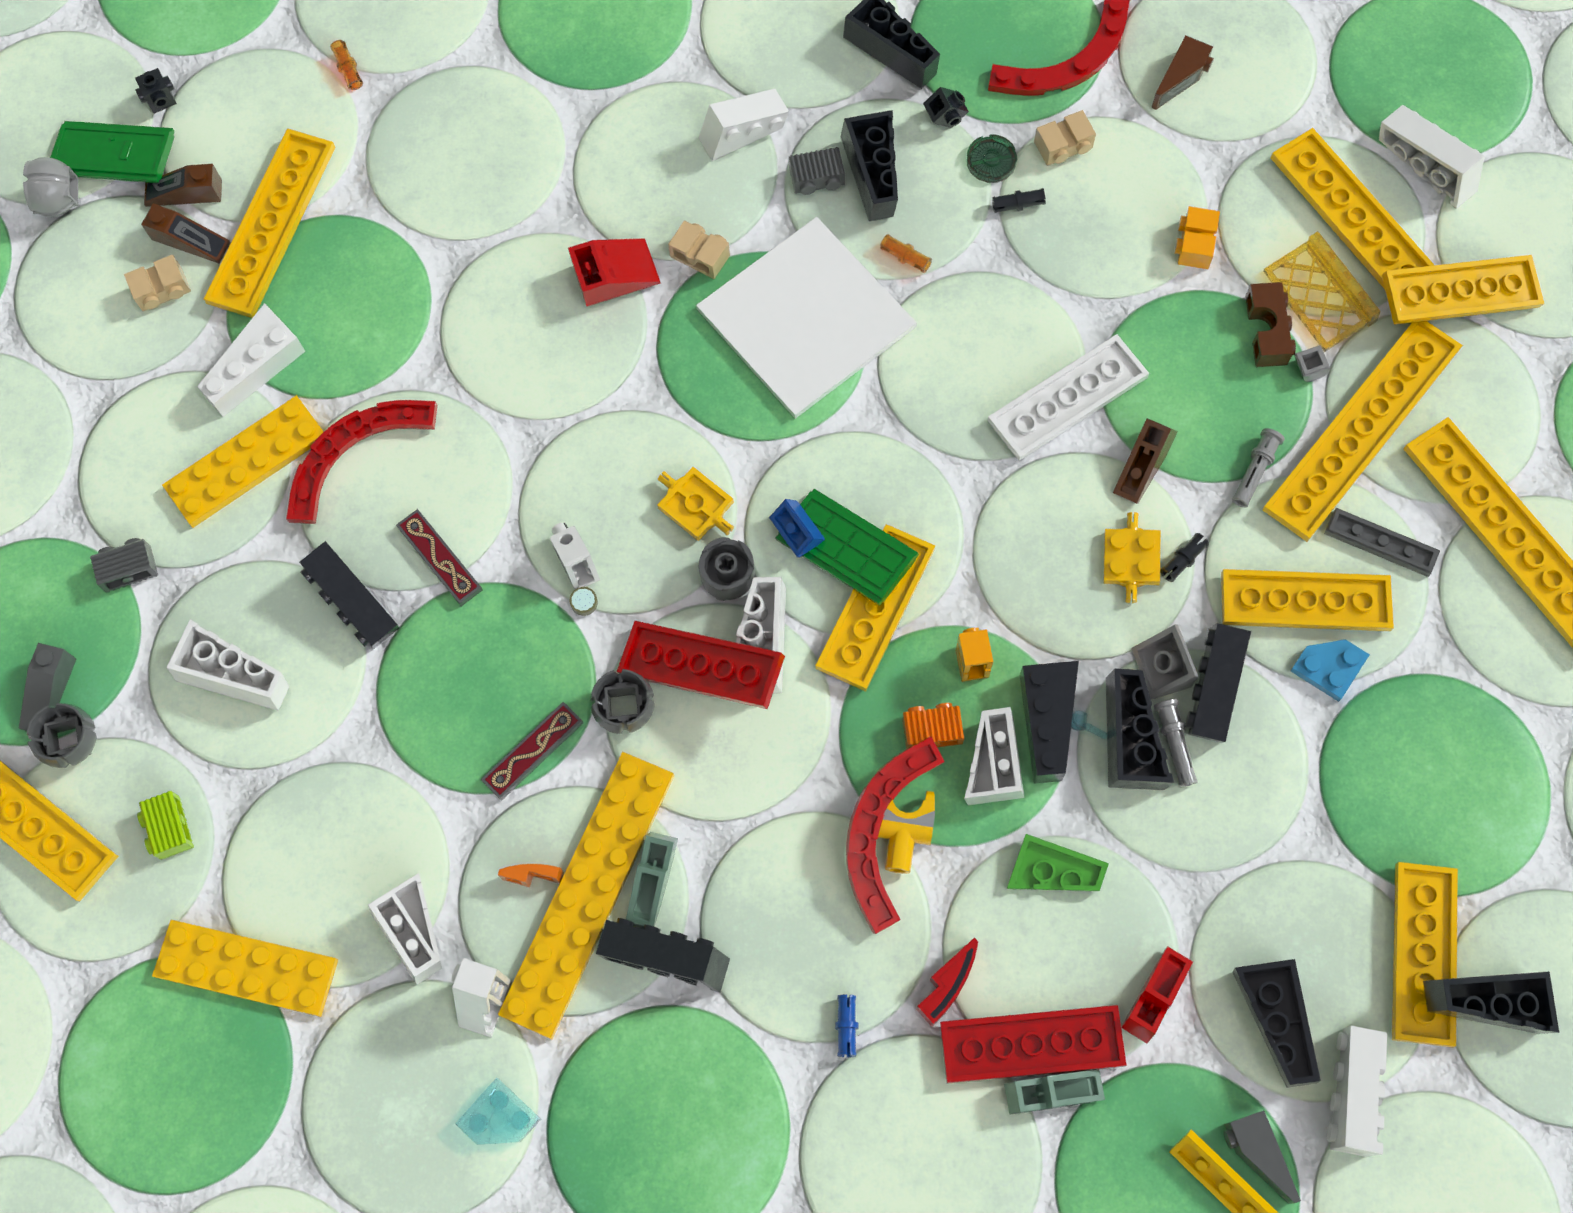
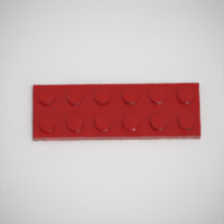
M634 621L616 672L620 674L623 669L638 673L648 682L768 710L785 655L777 651Z
M1118 1005L940 1022L947 1084L1127 1066Z

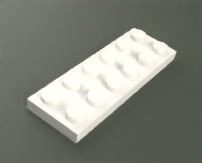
M1116 334L988 416V422L1018 461H1021L1147 379L1149 372L1118 334Z

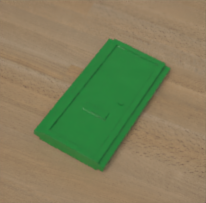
M64 121V124H61L50 158L65 163L78 177L159 183L174 141L175 130L165 127Z
M813 489L812 492L810 491L800 504L825 538L821 544L802 557L880 606L882 602L884 603L916 561L919 553L816 489ZM778 532V535L775 537V539L781 544L791 549L782 537V535Z

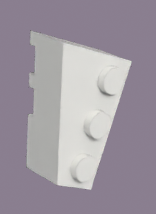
M776 89L709 105L699 140L710 159L714 161L782 129L789 110Z
M1011 708L982 711L968 787L964 799L967 805L1024 798Z
M418 873L368 904L373 918L417 985L442 969Z
M463 958L461 965L457 964L451 977V981L454 982L452 989L458 1026L492 1038L499 1018L498 1013L512 981L498 969Z

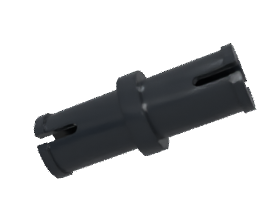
M1044 188L1026 192L1017 190L1014 194L992 197L994 213L1013 209L1022 211L1025 207L1045 205Z
M1195 533L1192 539L1183 548H1178L1174 552L1175 556L1160 569L1161 575L1165 576L1166 573L1172 570L1165 579L1169 582H1174L1184 569L1191 567L1195 563V558L1209 546L1207 538L1197 545L1204 536L1200 533Z

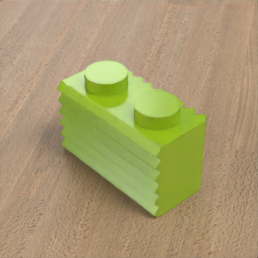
M168 791L139 802L141 811L137 813V818L141 827L146 828L148 838L144 839V843L150 855L153 854V856L162 860L194 848L179 795L173 791Z

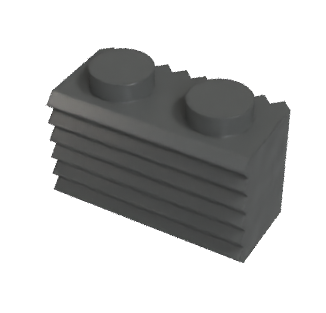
M838 147L789 156V170L795 194L809 195L814 193L815 190L825 188L827 190H836L841 185H845V172Z
M132 538L124 543L125 545L116 548L105 547L100 549L98 554L90 556L96 583L105 592L115 591V589L126 587V585L136 584L142 580L158 576L151 546L144 539Z

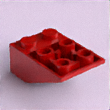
M645 238L591 240L568 248L586 306L661 284Z

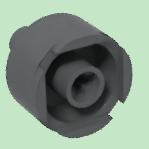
M722 537L711 541L704 547L698 567L705 590L719 601L737 599L746 594L751 587L753 577H755L753 555L748 546L739 540L736 541Z

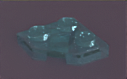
M496 1078L455 1124L475 1144L488 1145L522 1142L541 1118L499 1078Z

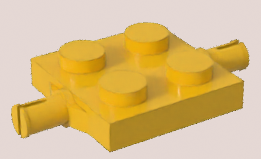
M692 467L683 477L677 480L673 479L665 471L662 472V475H659L658 481L669 489L666 496L657 504L658 509L697 541L709 529L715 526L724 532L725 535H729L732 532L734 526L723 519V515L734 503V499L696 468Z
M1132 512L1127 513V528L1105 529L1104 584H1118L1126 587V603H1130L1131 593L1132 603L1137 602V587L1160 585L1161 530H1143L1138 528L1139 514L1137 512H1134L1133 522Z

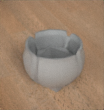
M41 157L25 163L23 175L28 180L23 182L24 194L30 211H33V214L54 217L64 214L72 206H78V176L69 166L50 157Z

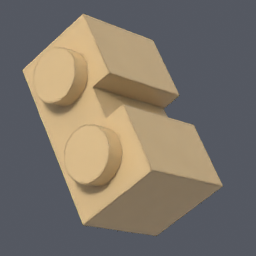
M1081 110L1065 116L1064 121L1058 123L1053 121L1037 127L1034 143L1048 166L1054 163H1062L1071 156L1085 154L1093 148L1096 133L1084 111Z
M685 220L668 244L671 258L712 279L716 278L730 256L729 243L725 238L717 234H710L709 236L705 234V229L696 223L691 224Z
M173 254L153 262L155 265L153 267L145 269L143 266L124 274L133 299L142 311L154 309L162 303L181 298L184 294L191 292L184 272Z

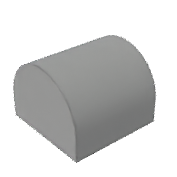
M1321 345L1295 353L1294 355L1302 377L1306 382L1320 379L1330 371V366Z

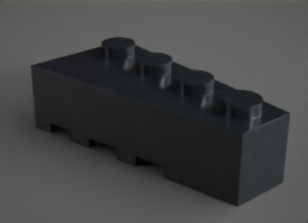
M862 0L845 16L843 38L920 89L937 74L940 53L920 33H916L911 28V23L906 18L902 19L895 12V7L890 2L886 3L885 0Z
M893 110L844 118L840 137L869 221L893 217L898 202L894 128L892 122Z
M326 541L299 562L304 568L300 573L310 584L316 582L322 589L318 594L328 605L332 602L340 610L336 614L346 626L351 623L358 632L354 635L364 647L370 644L375 649L399 629L398 624Z
M1219 623L1208 628L1204 645H1206L1205 653L1201 657L1198 672L1200 673L1199 683L1195 684L1192 693V700L1195 701L1193 712H1188L1185 723L1186 728H1189L1188 735L1221 743L1226 742L1251 631Z
M618 918L617 922L606 920L596 951L598 956L605 960L643 970L646 967L647 971L667 978L670 977V974H673L674 978L695 986L700 981L708 986L710 990L721 992L730 958L713 947L714 942L703 938H697L696 942L687 940V935L675 931H670V935L661 934V929L644 924L643 929L633 927L634 922Z
M1550 971L1423 981L1427 1012L1536 1034L1560 1033Z

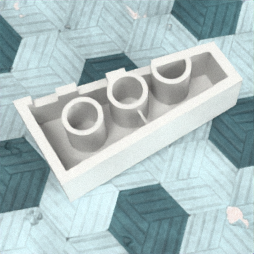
M1404 105L1400 106L1381 122L1379 141L1402 161L1408 159L1417 175L1420 177L1425 175L1435 184L1432 187L1439 194L1445 192L1452 199L1450 204L1454 208L1460 207L1478 191L1485 157L1478 150L1469 147L1457 137L1445 132L1436 124L1431 123Z
M264 303L197 387L212 406L224 417L302 355L305 350L298 338Z
M753 577L743 610L742 622L738 626L736 633V643L777 651L784 655L786 586L781 577ZM783 665L773 694L782 693Z
M189 620L167 665L168 671L177 682L277 711L289 688L281 672L254 656H249L237 646L220 639L218 635L203 629L192 620Z
M1348 1026L1343 1028V1032H1340L1337 1038V1049L1341 1050L1340 1061L1336 1062L1333 1073L1334 1080H1337L1336 1092L1332 1093L1330 1100V1109L1334 1111L1333 1123L1328 1125L1327 1141L1331 1142L1330 1150L1364 1157L1382 1155L1383 1143L1377 1142V1136L1380 1130L1384 1129V1116H1381V1113L1378 1112V1106L1382 1104L1385 1098V1086L1383 1081H1379V1075H1384L1386 1071L1387 1033Z

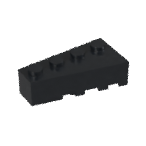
M1079 661L1022 666L1020 683L1034 784L1062 781L1066 774Z
M1115 668L1106 677L1108 787L1165 790L1174 783L1172 773H1169L1165 748H1162L1158 732L1160 730L1157 720H1154L1152 713V702L1143 670Z
M1295 959L1235 967L1233 975L1286 1088L1319 1083L1321 1079Z

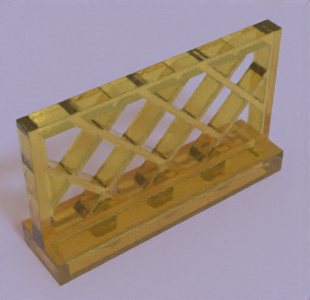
M1318 231L1309 236L1307 242L1264 268L1263 272L1272 283L1282 282L1283 285L1288 286L1287 290L1283 286L1284 292L1288 293V305L1317 343L1321 345L1324 352L1363 327H1369L1378 321L1381 311ZM1305 251L1312 257L1311 266L1295 264L1297 256ZM1280 267L1291 269L1289 280L1279 279L1273 271ZM1294 269L1309 271L1308 283L1292 281ZM1313 272L1325 274L1328 278L1327 286L1311 284ZM1291 286L1306 288L1305 300L1294 299L1289 294ZM1309 290L1325 291L1324 302L1307 301ZM1328 292L1340 294L1343 297L1342 306L1327 304ZM1306 306L1321 308L1320 320L1309 319L1305 314ZM1325 309L1341 311L1339 323L1323 321ZM1344 312L1356 314L1360 322L1355 325L1342 324ZM1322 326L1338 329L1336 337L1326 342L1320 334Z

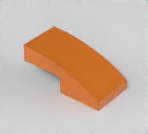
M544 864L508 866L499 869L498 876L502 880L530 887L533 877L560 884L564 874L560 867Z

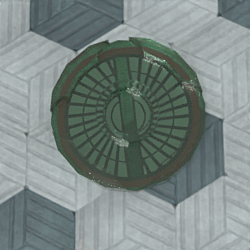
M990 134L989 137L984 138L983 136L978 137L970 144L967 151V167L970 173L978 180L987 183L1003 181L1014 172L1017 165L1015 147L1007 138L996 134Z

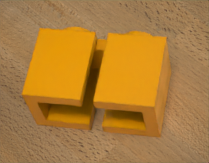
M1189 206L1186 216L1181 215L1178 231L1182 232V238H1177L1175 254H1179L1178 265L1209 269L1214 255L1216 242L1214 234L1217 233L1220 211Z
M976 627L965 629L958 636L955 650L961 681L989 678L993 657L987 629L979 630Z

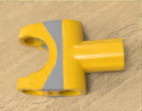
M926 791V797L923 800L922 806L911 813L900 811L895 806L893 800L888 805L878 836L879 838L889 839L885 870L909 874L911 872L914 844L931 845L935 818V794L932 791Z

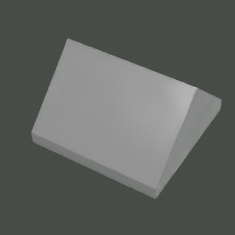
M1173 625L1131 648L1139 670H1143L1151 699L1191 688L1198 678L1197 671L1178 625Z

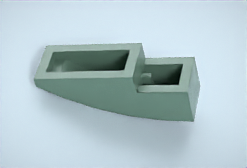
M654 832L646 835L641 861L637 866L626 920L642 926L646 924L655 927L670 875L678 838Z
M1099 1069L1004 1084L1009 1115L1105 1100Z

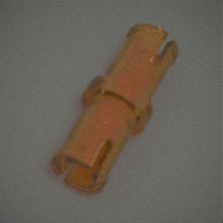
M334 41L330 48L337 60V69L343 74L348 89L357 90L361 88L363 81L356 69V60L351 57L345 41Z
M889 234L883 238L880 244L881 250H885L897 257L900 263H907L922 273H925L932 263V258L916 251L913 245L909 243L904 244Z

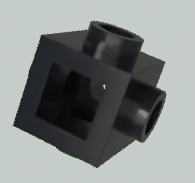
M158 68L135 77L139 86L135 91L142 104L147 102L154 114L177 104L171 92L175 88L168 75L163 77Z
M939 87L923 103L934 124L950 128L958 125L969 112L964 103L965 98L959 91Z

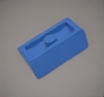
M785 499L769 517L794 554L799 558L825 540L796 500Z

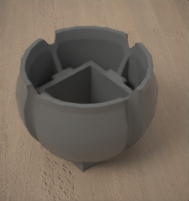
M623 669L618 674L614 670L604 674L592 689L590 701L593 703L591 712L596 722L609 732L622 734L624 730H627L629 733L635 732L642 728L652 716L654 710V701L651 700L654 696L653 690L648 681L636 672ZM636 695L637 714L612 717L611 697Z
M56 703V708L45 706L32 717L28 725L27 735L31 739L28 745L34 756L48 766L66 768L69 764L77 765L92 754L91 752L97 739L96 733L93 732L95 730L94 721L83 709L72 704ZM76 729L78 744L74 747L60 750L58 733Z

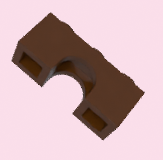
M1282 282L1250 284L1245 296L1248 319L1263 320L1271 328L1268 331H1258L1253 340L1255 367L1288 365L1292 355H1295L1296 352L1295 340L1291 339L1290 335L1292 318L1290 315L1287 316L1286 309L1288 307V293L1284 292Z

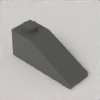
M42 643L37 644L27 671L19 729L27 731L32 717L45 706L56 708V703H60L76 662V658L65 649Z
M1263 1110L1224 1124L1226 1127L1224 1137L1229 1148H1234L1235 1153L1288 1204L1300 1202V1197L1265 1111Z

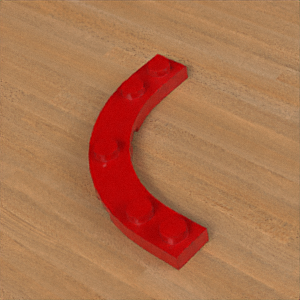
M1104 0L1101 22L1095 36L1081 52L1064 62L1049 67L1028 69L993 64L988 91L1022 96L1044 95L1048 91L1058 89L1064 91L1088 80L1107 64L1108 59L1117 50L1123 37L1130 0Z
M394 400L380 402L375 407L360 412L356 410L332 424L310 446L311 451L297 468L290 491L287 521L289 523L316 524L319 498L324 481L334 463L357 442L376 433L393 429L435 430L438 407L436 401Z
M932 736L894 756L875 773L863 789L850 819L846 842L848 876L855 899L873 934H877L901 920L881 880L876 857V839H878L880 827L885 816L884 813L890 802L911 781L945 762Z

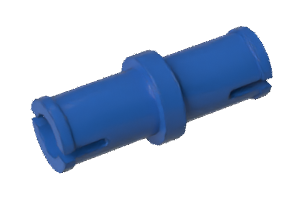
M838 995V1022H835V1029L838 1030L837 1056L844 1057L846 1055V1058L856 1057V1030L859 1029V1023L856 1022V996Z

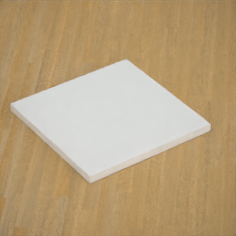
M815 217L696 305L700 314L795 419L917 327V322L818 217Z

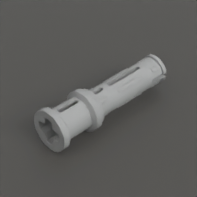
M1269 428L1261 431L1260 435L1262 438L1258 446L1253 448L1251 452L1252 461L1232 498L1234 504L1244 508L1248 507L1266 467L1274 462V454L1278 446L1282 445L1285 440L1284 436L1278 431Z
M1171 699L1155 704L1154 710L1158 711L1162 724L1160 728L1161 734L1166 736L1179 786L1186 787L1192 785V783L1196 784L1198 781L1185 742L1183 731H1185L1186 726L1185 722H1181L1177 706L1179 701L1178 699Z

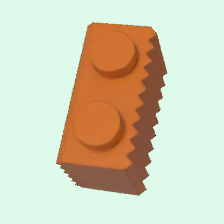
M941 703L936 705V708L927 710L923 706L908 708V712H903L902 717L906 749L931 736L937 747L962 745L964 734L960 707H953L952 703Z

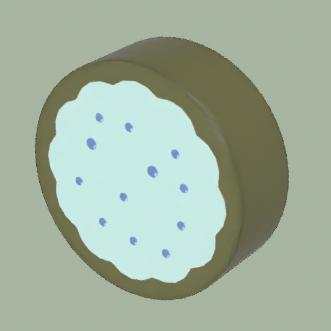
M579 587L570 595L571 608L578 615H590L598 606L595 592L588 587Z

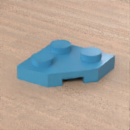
M1346 639L1306 646L1290 672L1339 702L1370 654Z

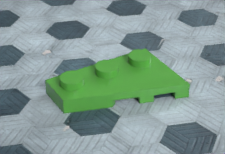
M1025 834L1007 889L1100 891L1109 863Z

